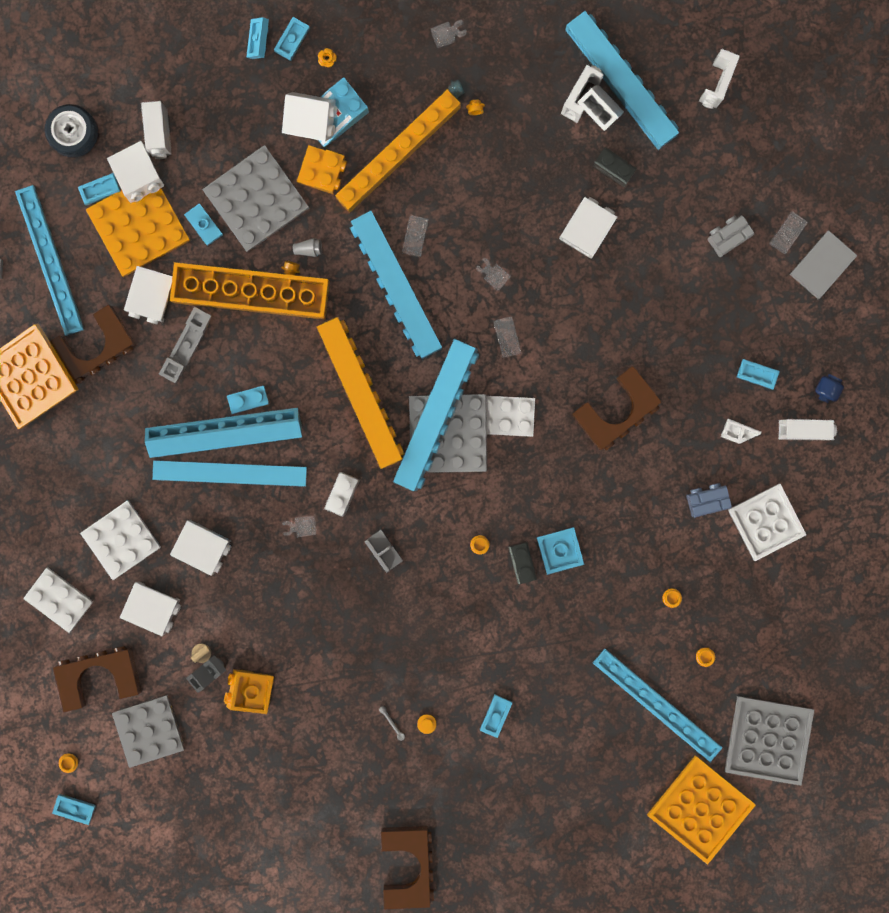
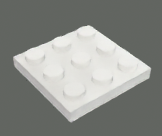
M777 484L728 509L754 561L806 536L781 484Z
M129 500L80 533L112 580H115L161 548Z

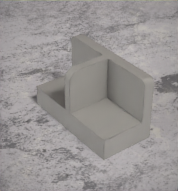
M382 530L364 541L386 573L403 561Z

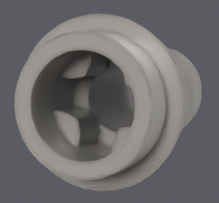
M312 238L300 243H294V255L313 257L321 255V240Z

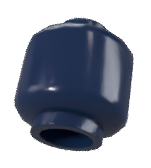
M830 374L822 376L815 389V392L820 395L818 399L828 404L830 401H838L844 390L843 380Z

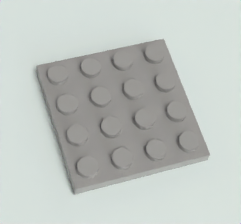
M265 145L202 189L247 253L309 209Z
M486 394L462 395L460 400H456L454 407H456L455 413L452 418H448L446 423L448 429L444 436L441 435L439 450L436 454L433 453L431 458L433 461L432 466L426 472H487ZM409 396L410 441L430 396Z
M737 696L724 771L731 774L801 786L814 709Z

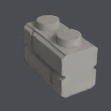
M734 215L726 221L727 225L721 229L718 226L710 232L711 236L707 239L719 257H722L754 235L753 230L742 215L738 218Z

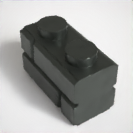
M606 147L593 165L595 169L622 187L626 186L637 169L631 164L628 165L627 161Z
M527 541L508 546L518 585L537 580Z

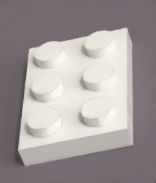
M486 396L487 434L533 437L535 398Z
M49 568L43 571L23 598L68 633L74 629L94 602Z

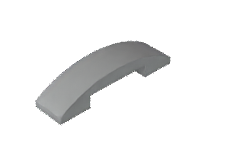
M197 307L193 308L185 323L187 325L171 355L167 357L159 375L177 383L202 340L211 320V315Z

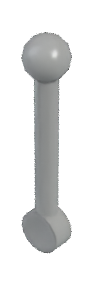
M381 706L379 708L380 713L385 715V717L397 733L398 740H404V733L399 731L391 717L388 715V713L386 712L387 708L385 706Z

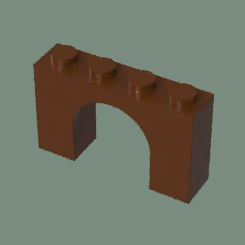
M107 305L93 314L105 336V347L102 353L95 359L81 360L78 358L64 336L59 335L50 341L76 386L83 383L86 376H93L99 373L102 366L106 364L109 366L115 363L120 355H128L134 350L133 347L136 346L135 341L111 305Z
M633 366L616 378L632 402L631 413L625 421L619 424H609L603 421L588 402L571 414L599 450L611 448L615 444L613 440L617 437L622 439L630 432L628 429L632 425L637 427L645 420L643 417L647 413L652 415L660 408L658 406L661 403L660 399Z
M125 646L114 648V652L107 653L104 650L96 652L94 657L88 658L87 654L76 657L77 661L70 662L69 659L58 661V665L53 667L63 713L86 706L81 681L84 672L91 666L105 667L113 674L119 699L139 695L142 690L132 648L126 649Z
M427 826L381 829L382 851L410 852L418 859L421 866V871L414 881L408 884L384 885V909L430 908V901H434V889H430V882H433V870H429V863H433L432 851H428V844H432V834L428 832Z

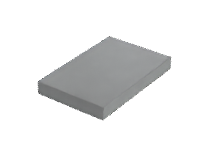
M828 230L790 275L817 299H820L857 255Z

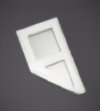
M727 419L721 437L740 444L761 435V431Z

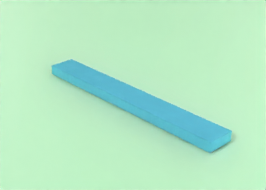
M31 185L17 190L15 193L64 334L69 336L85 329L35 186Z
M153 461L152 480L306 486L307 467Z
M604 648L593 661L595 666L709 762L722 749L717 742Z

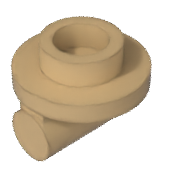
M197 644L192 650L191 659L195 663H204L211 657V649L206 644Z

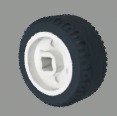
M65 104L55 108L48 115L44 128L45 136L50 146L58 153L66 157H80L88 153L95 146L98 137L97 123L93 116L84 108L74 104Z

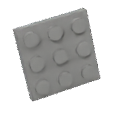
M168 695L112 713L129 768L185 750Z

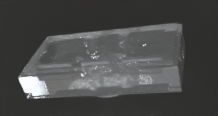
M792 211L769 244L783 254H786L808 222Z
M410 215L402 250L403 254L421 257L429 219Z
M512 316L493 321L502 358L521 354Z

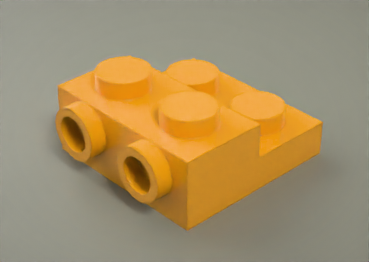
M308 145L297 183L334 195L335 190H339L341 179H339L340 173L346 169L347 161H345V156Z
M233 669V673H230L228 676L230 690L229 693H225L224 703L227 704L226 707L234 711L267 714L274 676Z

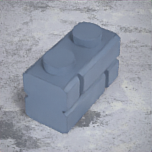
M716 483L709 485L710 489L702 491V487L690 490L691 494L687 495L691 516L695 518L732 508L727 487Z

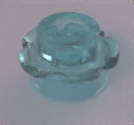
M451 80V85L448 86L449 91L453 96L460 98L464 94L463 86L460 80Z

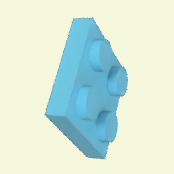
M574 527L537 537L547 575L584 565Z

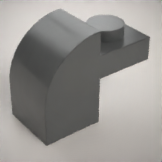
M214 655L186 679L199 693L222 675L226 669L224 663Z

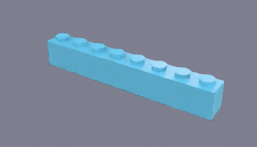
M584 11L568 23L565 30L590 63L601 70L604 81L655 147L660 150L679 134L677 124L673 120L670 121L666 116L667 112L663 106H658L654 101L655 96L653 93L644 88L642 85L643 81L639 75H634L631 71L630 63L620 57L619 49L614 44H610L607 40L608 35L603 29L600 30L597 27L595 18Z
M372 211L352 220L353 226L350 227V230L355 238L359 237L361 241L359 247L363 255L368 254L370 258L368 264L372 272H377L379 277L376 280L380 288L385 287L388 293L385 297L389 305H394L397 311L394 312V315L399 323L403 322L405 326L403 332L407 340L412 339L414 343L412 349L416 357L420 356L423 359L441 350L442 346Z
M454 339L394 478V483L412 491H418V488L421 489L425 482L424 474L432 466L433 461L431 458L433 453L436 454L441 444L439 439L441 435H445L448 429V425H446L448 418H452L455 413L456 407H454L456 400H460L464 390L461 389L463 383H467L470 378L471 372L469 370L471 365H475L478 359V349Z
M298 408L145 428V444L150 458L302 437V424Z

